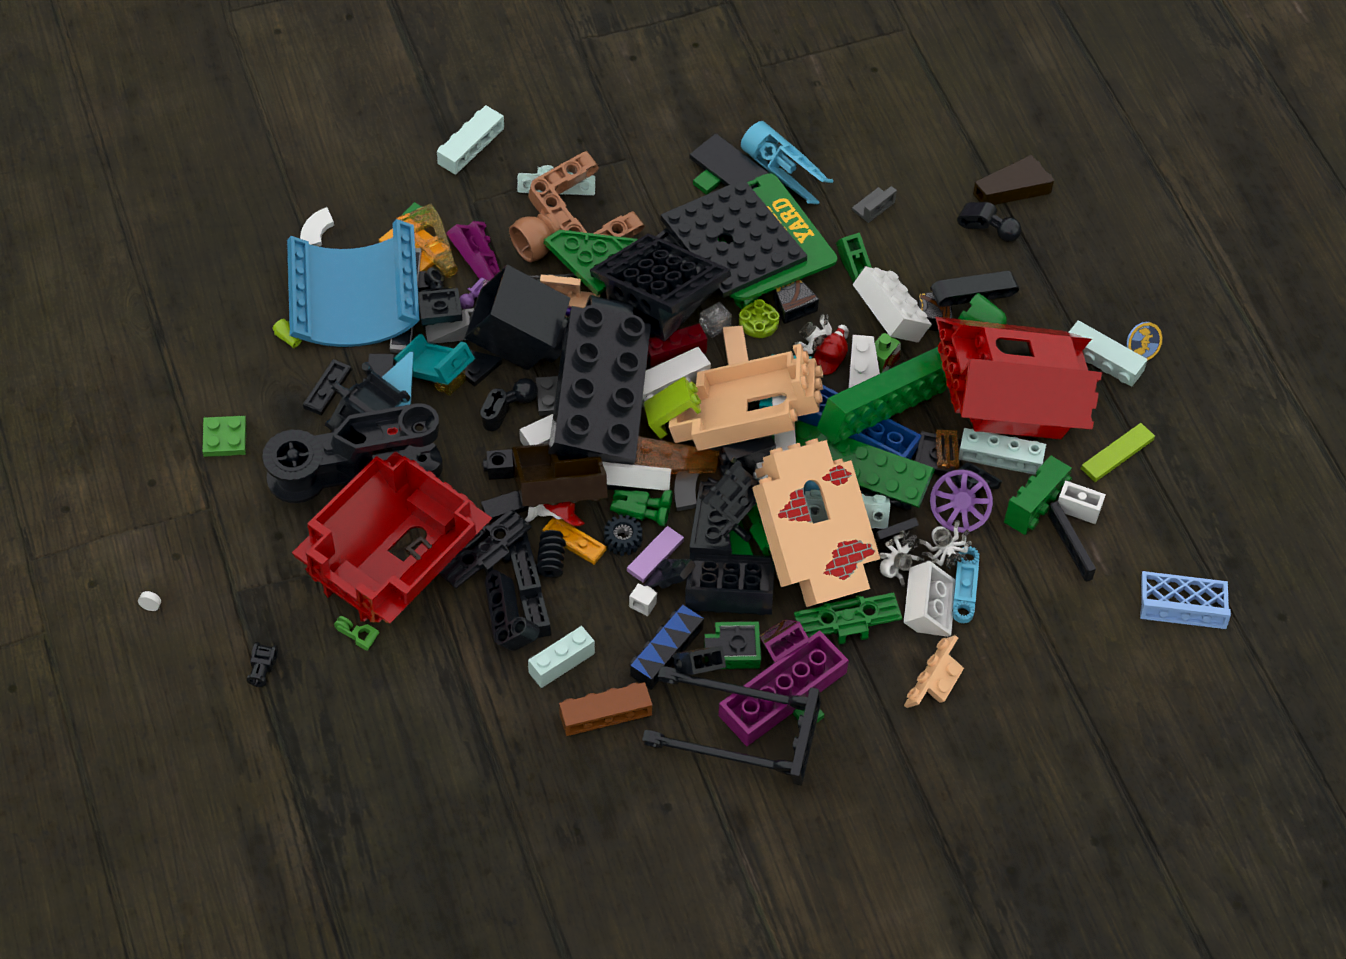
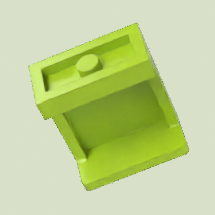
M685 377L677 380L644 402L648 424L660 439L667 435L665 423L689 408H693L697 414L701 412L699 405L701 400L697 395L698 389L692 381L689 382Z

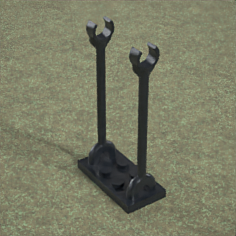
M660 667L658 677L664 683L678 684L681 682L787 704L805 712L804 715H800L798 720L800 734L799 737L795 736L793 762L770 760L667 738L665 735L651 730L644 731L642 741H645L644 745L655 748L667 746L774 769L777 772L790 775L793 784L802 786L822 701L819 689L810 687L808 697L800 695L787 696L681 674L679 670L670 667Z

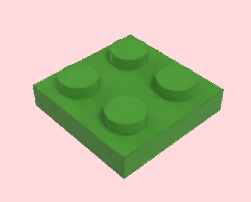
M245 416L204 418V457L246 455Z

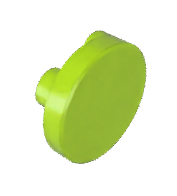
M757 299L754 303L747 305L741 310L739 325L743 326V331L747 335L754 338H765L777 330L779 313L774 307L765 303L764 300Z

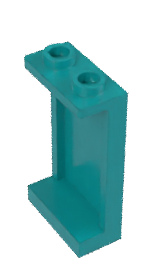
M419 334L394 357V361L397 364L409 352H414L412 377L447 385L475 359L465 342H460L453 349L430 344L422 334Z

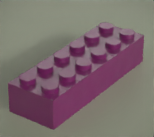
M819 630L809 638L810 641L775 662L746 683L744 687L787 696L800 695L808 697L810 687L819 689L822 692L845 675L849 660ZM733 693L719 703L718 716L746 746H749L792 714L795 708L787 704Z

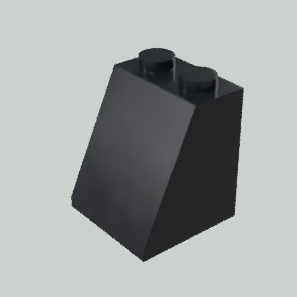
M769 435L721 446V453L719 454L720 465H718L721 477L733 465L731 462L733 457L742 463L741 467L752 476L756 469V463L763 462V457L770 455V451L776 449L772 436Z

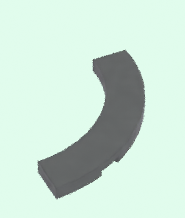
M694 446L686 454L675 479L674 500L676 511L696 508L695 489L698 476L709 460L716 454L721 453V446L697 451L696 446Z

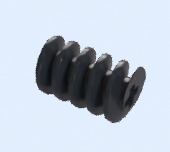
M546 530L540 534L539 556L537 557L536 569L542 576L558 578L563 575L562 568L564 567L563 561L565 558L563 554L565 553L566 541L563 539L564 536L560 531Z

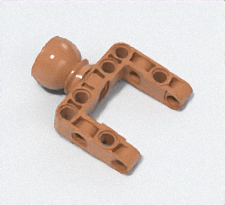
M587 151L560 164L532 181L528 196L540 214L537 217H522L516 220L509 228L510 238L515 249L527 262L538 261L549 252V249L544 245V239L558 230L587 233L577 218L570 214L566 208L567 205L559 196V194L592 176L599 169L598 164ZM630 212L623 217L621 215L606 223L593 234L632 238L640 233L645 225L635 212Z

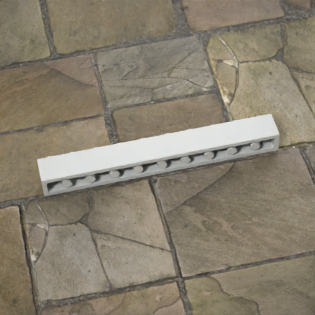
M699 347L646 370L642 407H644L646 400L682 377H685L689 382L695 383L697 372L711 368V363ZM553 414L520 429V441L523 446L547 444L550 442Z

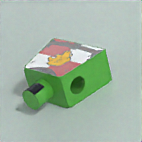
M882 333L875 342L880 373L891 369L901 356V343L890 335Z

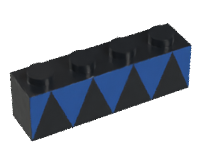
M684 605L678 611L674 610L667 624L659 627L655 638L652 641L648 640L643 647L642 653L639 656H634L631 660L630 676L640 683L645 682L646 687L652 690L661 679L658 677L660 667H671L674 664L673 655L684 652L703 630L704 618Z

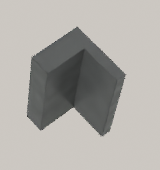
M892 186L885 191L878 187L853 206L852 211L869 223L895 203L897 190Z

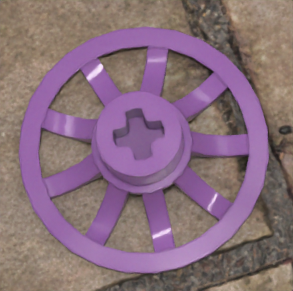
M954 470L943 475L935 483L930 497L931 510L937 521L951 531H954L952 524L959 512L962 513L964 527H958V532H970L978 529L989 518L993 507L992 492L987 482L978 474L968 470ZM962 475L961 488H958L950 477ZM968 476L979 481L971 490L967 489ZM944 481L947 482L953 491L952 494L938 490ZM983 486L988 498H976L975 493ZM936 495L950 499V503L936 507ZM975 504H988L984 515L975 508ZM953 507L954 511L946 522L939 512ZM969 511L980 520L972 526H969L968 522Z

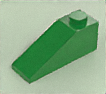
M860 232L843 237L836 242L841 261L854 283L865 267L872 268Z

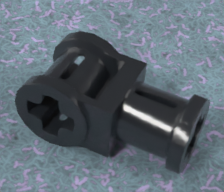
M255 642L250 661L252 671L246 680L249 684L256 687L266 685L267 681L265 678L267 672H272L273 665L277 661L278 646H263L259 642Z

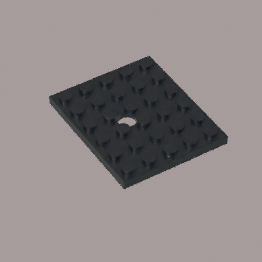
M744 179L661 214L660 220L683 249L731 270V277L720 284V288L717 289L722 298L807 261L808 255ZM727 235L733 241L727 244L726 242H719L718 238Z

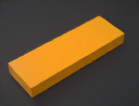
M553 517L542 529V532L546 530L562 532L563 539L566 541L565 548L593 565L606 551L605 545L562 519Z

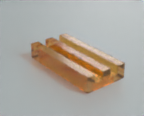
M936 430L937 468H942V466L950 468V466H954V469H958L957 430ZM941 435H944L945 460H942ZM949 435H952L954 460H950Z

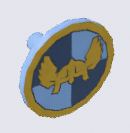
M1142 322L1136 325L1127 338V348L1148 360L1159 352L1162 345L1161 330L1157 325L1150 322Z

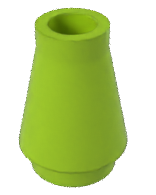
M285 319L277 321L272 328L274 335L292 348H296L302 341L290 336L289 321Z

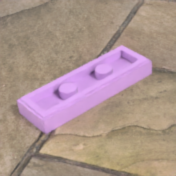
M667 526L627 567V572L644 583L658 568V564L662 560L667 559L683 543L684 537Z

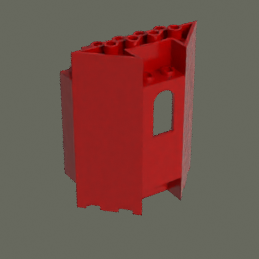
M935 317L941 340L938 345V352L941 356L942 368L946 375L951 403L954 406L955 413H960L961 417L970 418L974 431L1062 439L1070 428L1093 429L1094 421H1092L1091 414L1092 409H1096L1099 393L1095 392L1097 382L1101 380L1102 372L1088 371L1083 350L1092 340L1091 338L1062 330ZM1004 339L1027 342L1031 356L1005 354L997 348L996 340Z
M394 451L386 460L376 456L307 523L309 536L292 554L296 559L307 565L305 570L315 582L318 581L323 585V592L328 598L334 592L359 610L360 621L365 622L367 619H370L371 622L384 620L386 623H391L481 531L492 517L477 508L466 495L459 494L450 484L442 482L431 471H426L415 460H410ZM416 527L424 529L427 533L425 540L432 547L428 549L421 543L414 550L421 557L419 560L410 555L403 562L389 552L410 529Z

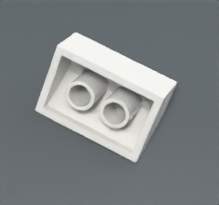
M931 561L909 568L904 623L918 633L948 637L951 636L955 579Z

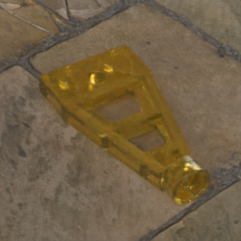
M432 204L396 218L414 225L415 246L421 248L422 253L440 268L445 277H451L458 272L441 217ZM432 226L435 230V237L423 240L417 234V232ZM441 243L444 252L435 255L429 247Z

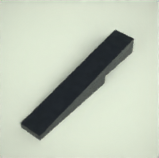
M526 532L510 545L508 550L511 555V563L524 617L539 626L540 633L537 638L551 636V628Z

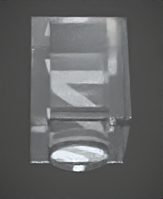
M718 302L700 313L699 323L704 333L713 338L722 332L723 327H731L732 315Z

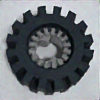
M619 515V519L616 516L612 517V521L608 520L604 528L605 546H608L609 551L613 549V554L615 555L620 552V556H624V552H627V555H631V550L635 553L637 547L640 548L642 542L640 522L636 523V518L634 517L630 520V515H626V518H623V515ZM624 533V535H628V537H626V539H622V537L618 536V534Z

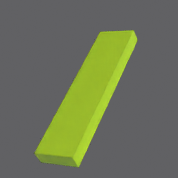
M1140 423L1082 464L1081 470L1096 482L1151 443L1155 435Z

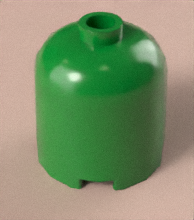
M979 293L969 302L972 305L967 312L963 310L958 318L989 323H1007L1006 314Z

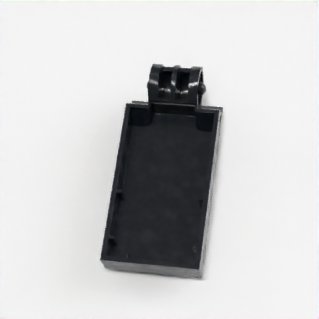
M590 295L584 308L571 307L564 329L548 454H557V456L569 459L601 457L602 462L633 465L636 461L651 324L644 323L640 317L633 315V305Z

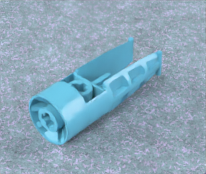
M764 121L753 124L744 134L741 141V149L769 171V173L776 175L783 184L806 199L808 204H819V201L787 173L791 174L792 171H795L797 164L786 155L790 156L821 182L833 183V179H828L795 146Z

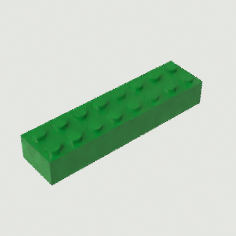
M938 347L829 397L817 429L835 444L841 440H846L851 435L859 434L870 426H875L882 420H888L891 416L897 413L900 414L911 406L914 407L924 400H929L938 393H943L947 388V379L942 368Z

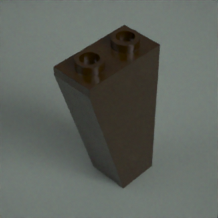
M1030 155L976 181L973 195L979 202L997 205L1050 194L1054 179L1051 174L1046 172L1041 163Z

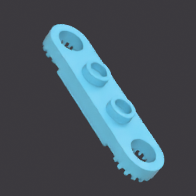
M971 546L968 547L967 553L959 552L957 557L952 615L959 623L970 622L975 612L980 556L978 550ZM970 554L974 557V560L968 562L969 560H964L963 555ZM964 608L968 610L969 615L961 616L958 610Z

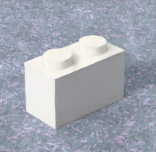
M1065 481L1058 503L1065 514L1096 524L1106 494Z

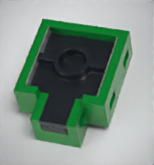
M715 622V634H705L704 648L723 646L726 668L722 669L760 668L759 622ZM705 656V662H708V656Z

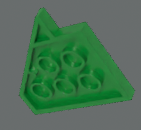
M558 230L544 239V245L598 296L606 291L605 283L592 277L590 269L638 239Z

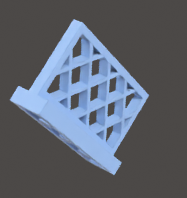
M1142 571L1140 619L1227 629L1231 616V609H1229L1228 581ZM1147 579L1155 580L1159 584L1152 587L1147 582ZM1175 582L1180 587L1174 590L1168 583ZM1190 585H1197V586H1199L1201 589H1200L1199 591L1195 592V591H1194L1192 588H1190L1189 586H1190ZM1163 587L1169 594L1163 596L1157 590ZM1211 588H1222V592L1217 595ZM1185 590L1191 596L1185 599L1179 592ZM1206 592L1212 599L1206 601L1200 595ZM1153 594L1159 600L1147 599V597ZM1174 596L1180 603L1170 602L1169 599ZM1195 599L1201 605H1194L1189 602ZM1217 602V603H1219L1223 608L1213 607V606H1211V605H1212L1213 603Z

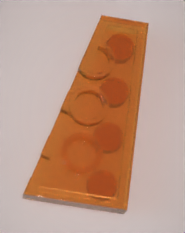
M638 436L636 461L633 465L671 469V474H677L679 471H688V473H716L719 451L710 449L697 451V448L693 446Z

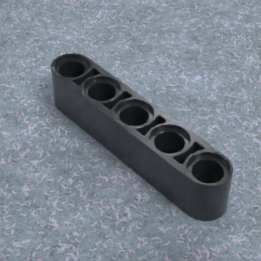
M1002 271L940 280L935 282L930 287V290L938 306L944 307L969 303L978 293L988 300L1010 297L1019 291V286L1011 271Z

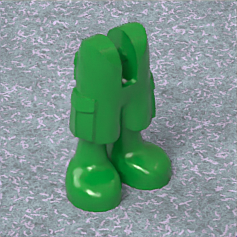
M615 490L610 510L618 513V515H630V518L634 517L641 521L648 518L656 521L658 525L665 527L671 510L673 491L665 490L660 498H650V494L644 491Z

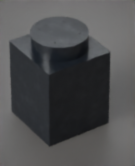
M506 265L480 289L464 338L527 371L541 359L552 363L561 355L564 329L569 318L565 314L570 297Z

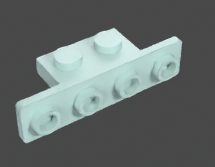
M544 165L538 167L537 174L518 173L517 191L519 193H529L532 181L553 169V166ZM595 176L588 177L561 194L595 195Z

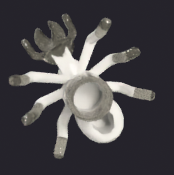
M823 313L820 315L822 330L811 321L802 327L799 333L809 342L808 345L802 342H794L792 345L801 344L804 351L812 354L816 347L823 344L824 338H827V335L832 333V328L828 322L829 315L826 314L825 318Z
M959 520L955 521L953 538L948 529L942 526L936 527L931 534L936 547H932L927 541L921 539L918 542L926 545L931 552L937 550L938 552L935 555L930 552H923L922 555L929 556L932 559L931 562L933 564L937 563L939 566L943 565L945 557L948 555L946 561L948 569H951L949 563H951V566H954L956 564L955 561L962 562L961 558L967 561L966 556L959 554V552L967 553L968 546L972 544L971 541L966 542L969 530L962 534L961 542H955L959 538Z
M902 530L899 535L894 536L898 551L892 546L894 543L890 539L885 545L892 553H880V558L884 559L880 563L879 569L881 574L888 578L896 576L899 578L901 586H905L903 576L898 573V570L909 571L912 559L921 562L925 561L922 557L907 554L908 551L914 550L919 546V543H917L919 539H915L917 536L908 535L910 533L908 530L905 533Z

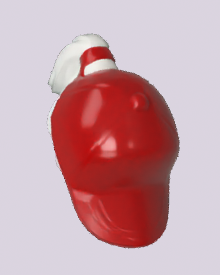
M839 325L834 333L823 336L817 345L814 358L817 365H821L823 375L832 374L847 354L848 345L846 339L848 338L849 330L845 325Z
M571 502L529 507L528 516L525 519L526 522H530L537 515L543 517L553 516L556 519H563L573 526L585 524L575 514V503Z

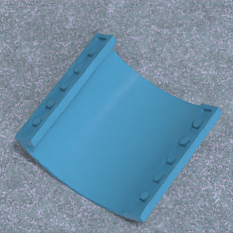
M396 219L392 223V238L375 245L353 249L318 247L310 245L309 241L290 236L287 240L290 336L326 346H363L389 340L406 332L419 322L414 225Z

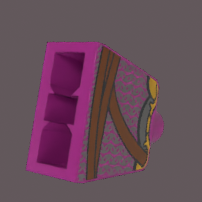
M783 620L760 635L774 662L810 641L800 622Z

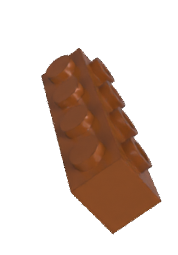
M645 682L640 684L632 683L627 687L611 688L603 693H590L582 698L566 699L559 703V714L565 734L570 736L651 716L652 702Z

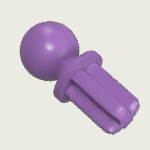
M480 278L471 289L468 288L470 293L463 294L460 297L461 308L471 309L475 303L474 299L478 298L480 289L488 281Z

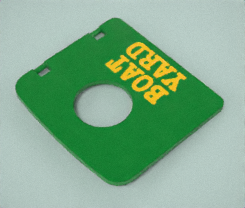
M768 173L747 182L749 186L755 184L759 186L753 189L754 192L808 257L807 261L729 295L730 297L742 301L749 300L836 265L837 255L776 175Z

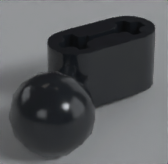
M988 202L966 203L957 217L958 224L967 229L988 228L990 225L997 228V234L1003 241H1014L1021 234V225L1015 218L1007 217L1001 219L996 216L997 208Z
M522 378L515 382L511 391L505 392L500 388L490 391L480 412L483 427L488 431H496L500 428L508 412V404L515 401L523 404L534 401L538 394L536 383L532 379Z

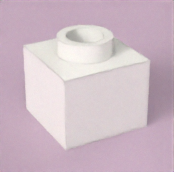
M639 583L629 596V607L646 616H649L657 604V593L652 588Z

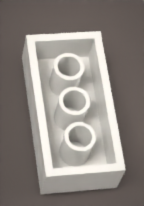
M865 267L853 283L855 289L891 337L919 342L932 325L927 319V314L918 307L917 301L907 292L908 289L898 280V275L893 271H883L876 267Z

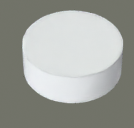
M145 591L141 593L138 603L146 610L156 611L161 604V599L157 594Z

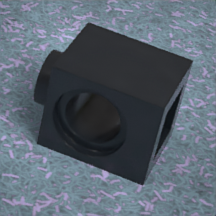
M512 449L487 451V459L483 460L484 472H488L489 480L514 478Z

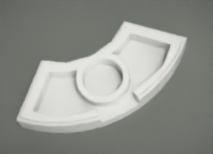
M327 207L310 216L302 227L301 239L309 241L310 245L322 246L321 238L323 233L328 228L334 226V221Z

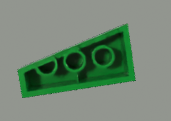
M1050 455L1038 468L1035 476L1032 475L1028 479L1026 486H1022L1018 490L1017 496H1013L1009 500L1004 523L1024 535L1030 529L1034 530L1039 522L1038 518L1041 515L1044 516L1050 508L1049 504L1051 501L1055 502L1060 496V490L1064 486L1065 481H1071L1070 473L1072 467Z

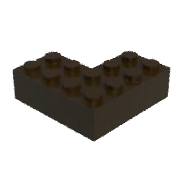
M549 443L512 447L513 470L522 506L536 507L542 504L557 505L561 502L578 503L581 500L598 501L602 498H608L607 475L601 457L559 461L557 454H548Z

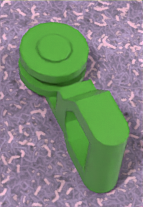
M339 616L334 623L335 628L339 632L354 639L355 644L364 650L370 648L379 634L377 629L368 624L360 627L356 625L351 632L350 629H352L353 623L343 616ZM365 631L369 634L363 641L358 638V635Z

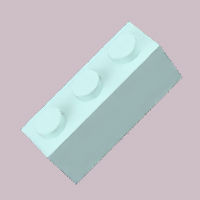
M580 626L528 660L529 674L543 688L594 655L595 641Z

